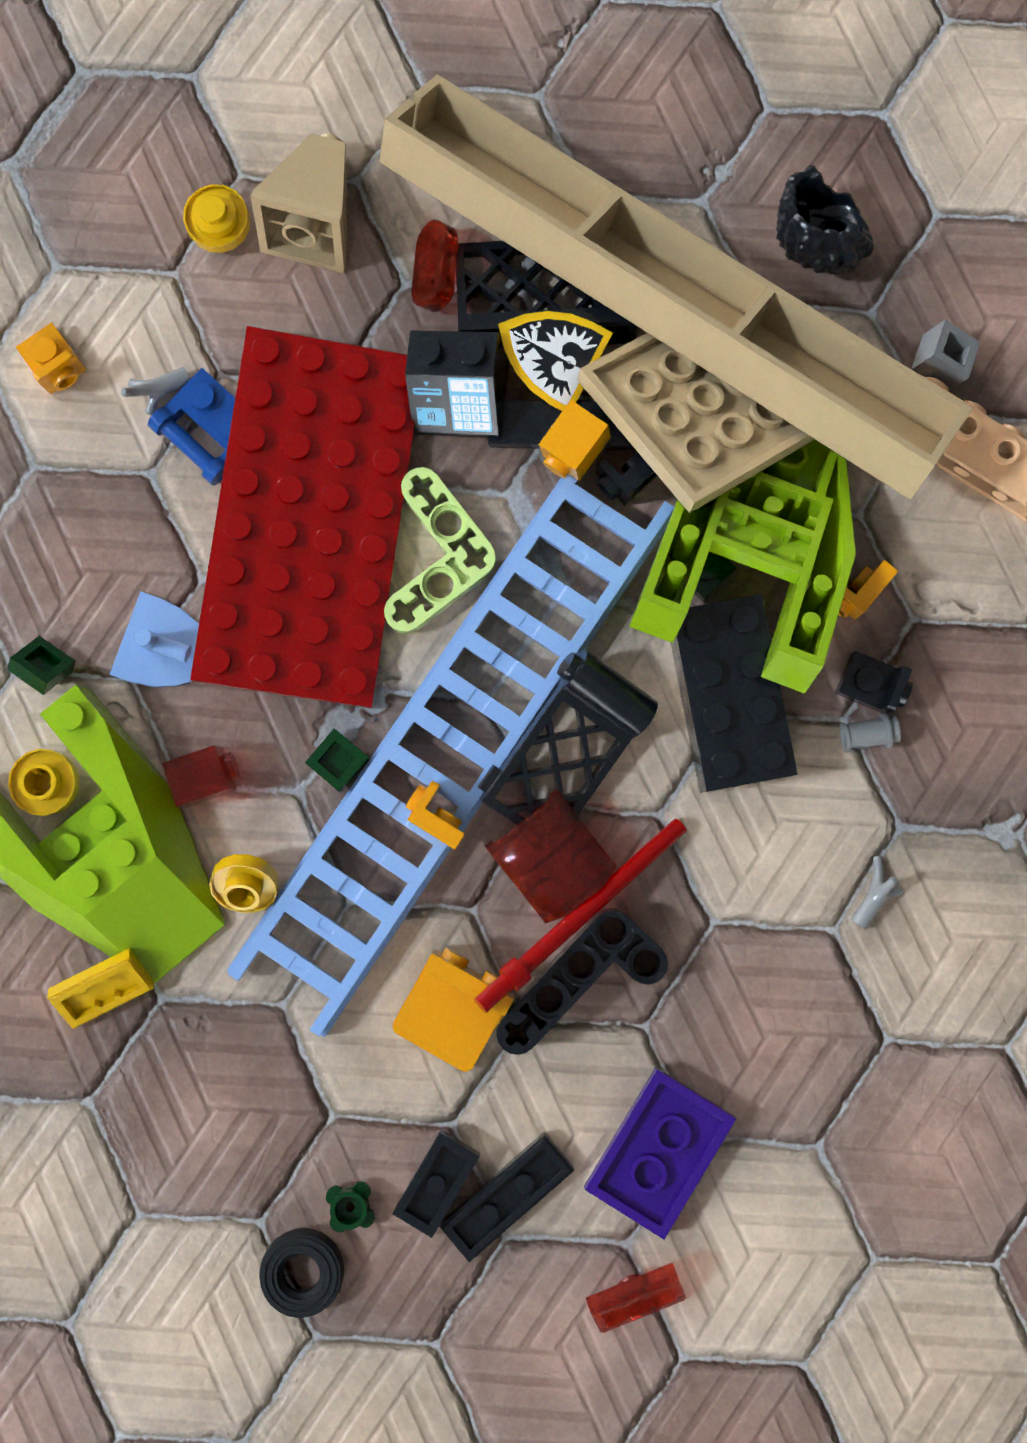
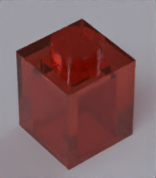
M213 745L162 763L176 807L187 808L237 790L234 779L240 777L239 769L231 752L225 753L223 747Z

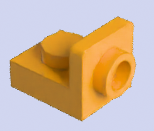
M52 322L15 347L32 370L36 381L50 394L71 387L76 383L79 375L87 370Z
M885 560L873 570L866 565L849 585L855 592L853 593L846 587L838 615L843 618H847L849 615L852 619H857L865 613L897 574L898 570Z
M433 780L427 788L420 784L405 807L412 811L407 820L456 850L466 835L458 830L462 821L438 807L435 814L429 812L428 808L440 791L441 785Z

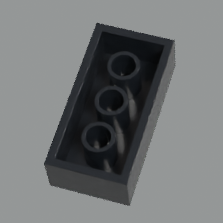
M762 594L689 607L685 620L674 642L671 643L699 793L798 775L780 684L761 677L771 645Z

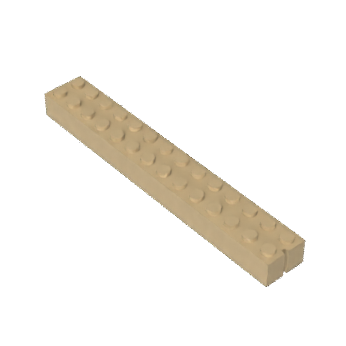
M438 74L414 93L413 101L408 98L384 120L379 159L381 164L910 500L973 410L968 404Z

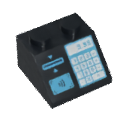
M410 330L405 377L411 420L415 422L414 433L416 435L501 438L509 358L505 353L502 338L498 332Z

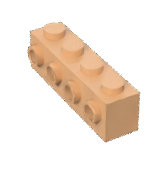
M924 377L943 390L949 391L948 387L939 379ZM969 400L963 401L971 406L973 410L936 463V466L1027 522V440L1025 435L1018 428L1008 424L1001 425L987 416L986 410L979 404Z

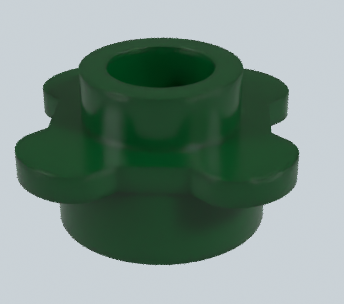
M357 1181L354 1186L346 1188L334 1185L328 1189L325 1198L331 1205L330 1226L334 1231L341 1233L359 1226L368 1228L373 1224L375 1213L370 1209L368 1199L371 1194V1188L366 1182ZM353 1203L355 1209L349 1211L346 1208V1204Z

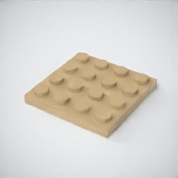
M649 333L580 368L578 374V382L689 513L815 440Z

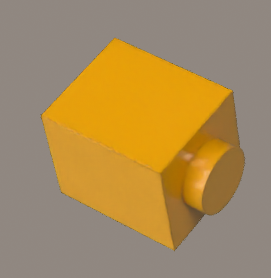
M570 400L538 445L543 457L546 458L543 464L550 471L563 479L569 474L580 481L611 436L608 424Z

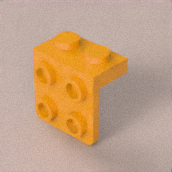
M446 947L443 953L434 949L396 1016L392 1028L397 1035L460 1071L468 1072L477 1062L502 1015H506L514 1000V993L510 991L487 1013L483 1012L475 1003L474 998L490 985L498 975L488 970L485 971L484 975L477 973L467 967L470 960Z

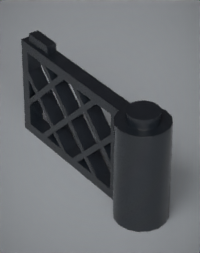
M582 650L578 654L571 652L566 656L557 671V675L561 677L559 686L501 768L493 764L477 786L484 791L479 797L483 803L552 849L557 846L632 738L640 735L647 728L658 709L657 700L587 650ZM564 701L575 709L578 728L554 733L552 716ZM584 716L596 725L585 727ZM546 726L547 734L539 736ZM606 731L616 738L606 754L590 757L587 734ZM579 736L582 759L559 763L556 740ZM548 742L551 765L528 770L525 754L532 745ZM518 764H519V765H520V772H515V773H513V771L516 769V767H517ZM596 764H598V765L596 766V768L594 769V771L592 772L591 765H596ZM584 767L586 782L582 788L576 792L563 794L560 772ZM553 773L556 796L532 801L529 778ZM522 780L525 802L506 806L495 798L505 783ZM572 801L566 809L565 802ZM558 804L560 819L548 834L536 826L534 809ZM527 810L528 820L517 812Z

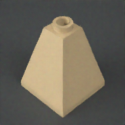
M324 133L320 136L310 134L253 189L251 202L260 252L345 274L347 267L346 144L333 134Z

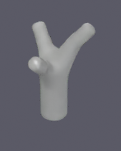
M181 367L153 379H130L128 381L129 387L122 388L121 395L123 397L149 396L145 412L148 415H152L158 402L164 395L183 387L190 379L185 368Z
M881 856L873 857L874 873L869 891L851 918L852 921L864 929L868 928L878 911L888 900L903 894L901 886L894 887L898 883L897 878L890 877L884 882V868Z

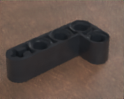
M614 908L602 909L591 918L513 1001L506 1015H502L497 1024L496 1035L498 1043L503 1050L510 1054L520 1055L527 1053L614 961L632 979L640 984L649 985L657 983L666 974L668 968L667 955L626 914ZM610 917L621 919L624 925L623 935L614 942L603 940L599 933L602 922ZM641 950H652L657 957L655 968L645 974L635 971L633 960L636 954ZM578 951H585L591 954L593 958L592 968L583 975L573 974L567 966L570 956ZM553 985L560 989L562 998L557 1006L543 1008L538 1004L536 994L543 986ZM525 1003H528L533 1013L544 1021L538 1024L535 1017H533L525 1027L527 1037L522 1039L516 1036L511 1040L508 1038V1023L512 1022L515 1025H519L528 1016L527 1009L522 1007Z

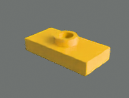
M128 948L48 988L47 999L70 1027L74 1029L154 989V982L131 948Z

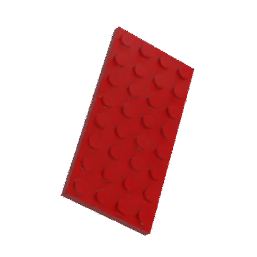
M246 327L190 677L192 682L372 708L385 624L384 608L389 598L404 498L401 484L408 471L415 422L411 420L405 377L407 355L257 327Z

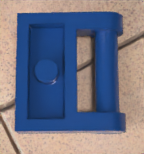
M201 368L165 406L160 407L151 415L147 425L157 435L167 437L203 471L202 477L211 485H217L222 481L235 397ZM184 413L225 450L219 457L214 458L176 423Z

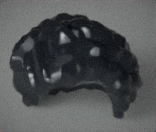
M809 165L805 171L796 172L788 178L782 197L779 200L776 239L780 242L779 246L785 250L786 258L801 264L805 269H814V272L817 274L828 272L837 275L844 269L850 271L857 268L862 258L871 255L874 244L869 226L860 216V209L856 206L852 195L846 192H835L831 186L824 183L822 173L813 165Z

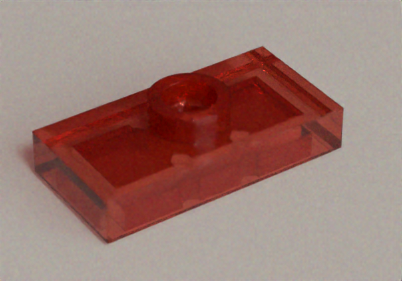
M673 1263L643 1275H629L623 1278L618 1285L586 1297L590 1313L600 1333L608 1332L686 1299Z

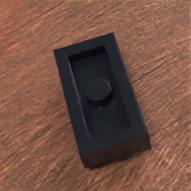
M440 1129L392 1214L430 1238H433L479 1159L480 1152Z

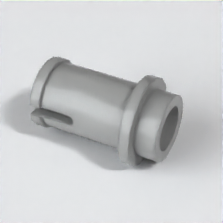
M880 713L877 719L849 724L842 723L839 728L841 743L846 753L851 752V750L884 745L885 748L889 749L892 748L893 743L901 741L897 717L895 715L887 716L886 713Z

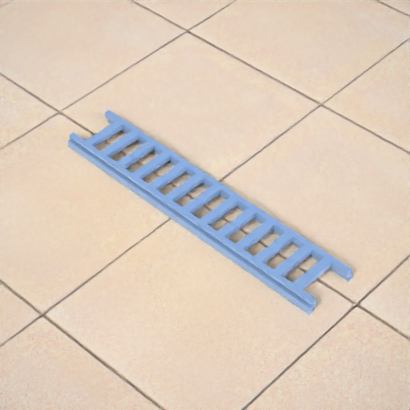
M568 474L565 479L560 478L283 886L274 903L271 904L226 970L229 972L228 975L239 981L259 951H261L329 998V1001L309 1029L317 1036L321 1035L325 1038L452 849L408 821L407 819L412 811L405 808V803L375 784V780L390 760L427 786H429L432 780L441 785L438 793L459 807L453 816L462 821L458 830L463 832L483 803L479 797L484 791L477 786L493 764L501 768L559 686L561 677L557 675V671L566 656L571 652L578 654L582 650H586L664 534L674 509L673 505L664 501L646 530H644L576 485L578 480ZM564 501L634 546L621 567L551 522ZM539 538L609 583L596 604L526 558ZM514 575H517L584 620L571 641L501 596ZM489 612H492L560 657L546 678H543L476 633ZM464 649H467L534 694L521 716L450 670ZM439 686L509 731L495 754L425 708ZM414 723L484 769L469 792L400 746V743ZM363 798L433 845L419 867L349 821V818ZM337 836L408 883L393 905L323 859ZM311 874L382 921L368 943H365L297 896ZM285 913L356 960L342 982L271 934Z

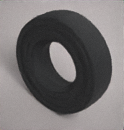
M310 1228L293 1229L277 1237L265 1252L259 1271L260 1286L268 1303L278 1312L294 1318L310 1317L326 1309L335 1300L343 1282L344 1263L337 1245L327 1235ZM306 1255L317 1263L320 1277L312 1288L298 1290L290 1286L286 1281L284 1268L286 1262L292 1257Z

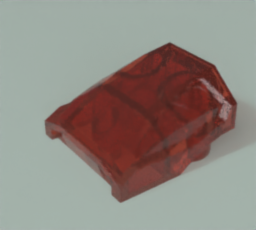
M557 789L549 794L550 798L541 807L495 842L491 840L484 845L545 924L573 912L602 889L617 868L614 861L597 842Z

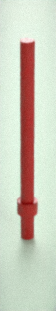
M673 819L519 959L511 958L499 969L500 976L474 998L478 1007L487 1013L510 991H519L532 979L531 972L687 832L685 825L680 820Z

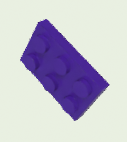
M655 1067L586 1181L584 1189L665 1240L736 1121V1118L731 1113Z

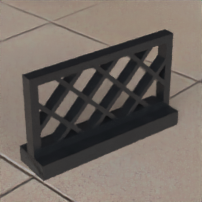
M506 242L454 243L458 331L498 332L501 337L498 326L501 322L522 314L554 311L574 314L612 332L613 334L607 345L626 344L636 339L638 326L536 262L523 276L520 275L507 263L515 255L525 254ZM483 257L492 265L477 278L465 268L464 258ZM543 268L559 280L547 294H544L530 282ZM499 271L515 282L502 297L486 285ZM465 281H467L471 285L467 290ZM566 287L583 299L575 308L564 309L553 300ZM522 289L539 301L529 311H518L509 303ZM478 292L494 303L486 313L467 314V303Z

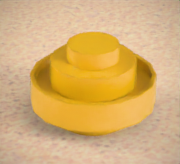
M210 184L201 187L188 198L184 206L183 222L190 238L198 247L208 252L224 253L235 249L245 240L250 230V214L245 201L236 190L228 186Z
M36 749L26 752L16 760L9 772L8 788L12 800L21 810L30 815L51 816L61 813L73 803L78 794L80 779L77 768L69 757L55 750Z
M233 854L222 858L215 864L209 887L211 895L215 900L227 909L240 913H255L267 909L274 903L279 887V877L273 866L262 858L249 854Z

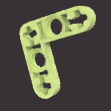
M424 467L415 468L404 476L401 484L402 494L409 508L446 555L387 600L384 608L385 618L389 626L395 632L401 634H412L418 631L489 577L496 565L495 551L491 543L438 475ZM417 480L422 484H427L429 481L432 483L429 490L437 504L443 497L447 500V502L436 506L429 516H425L423 513L431 510L425 498L421 495L415 498L411 496L415 492L413 483ZM445 513L456 514L462 521L461 529L452 536L442 535L436 528L438 518ZM469 532H472L475 536L468 539V544L474 552L480 553L484 550L487 553L484 557L485 567L479 569L476 565L469 568L465 566L468 562V555L461 545L455 552L450 548L461 543ZM437 574L447 575L453 581L454 587L452 592L444 598L433 597L428 591L429 580ZM420 588L425 600L434 607L426 612L423 604H421L412 612L415 618L413 622L408 624L404 619L396 622L394 618L398 615L395 607L401 602L406 607L415 603L418 598L412 592Z

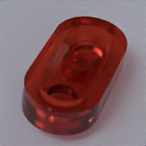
M439 220L428 222L418 236L411 289L412 300L415 305L431 312L440 311L453 298L456 258L459 249L458 234L455 228Z

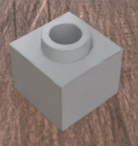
M945 319L923 334L911 370L924 377L939 379L950 390L969 378L980 342Z

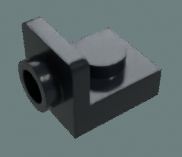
M638 452L621 468L624 472L623 475L604 457L597 462L595 474L598 476L595 481L600 490L611 500L617 497L624 505L629 503L658 476Z
M854 651L850 654L835 694L880 713L887 714L895 711L897 707L902 708L906 704L913 688V683L908 681L912 669L906 666L896 668Z

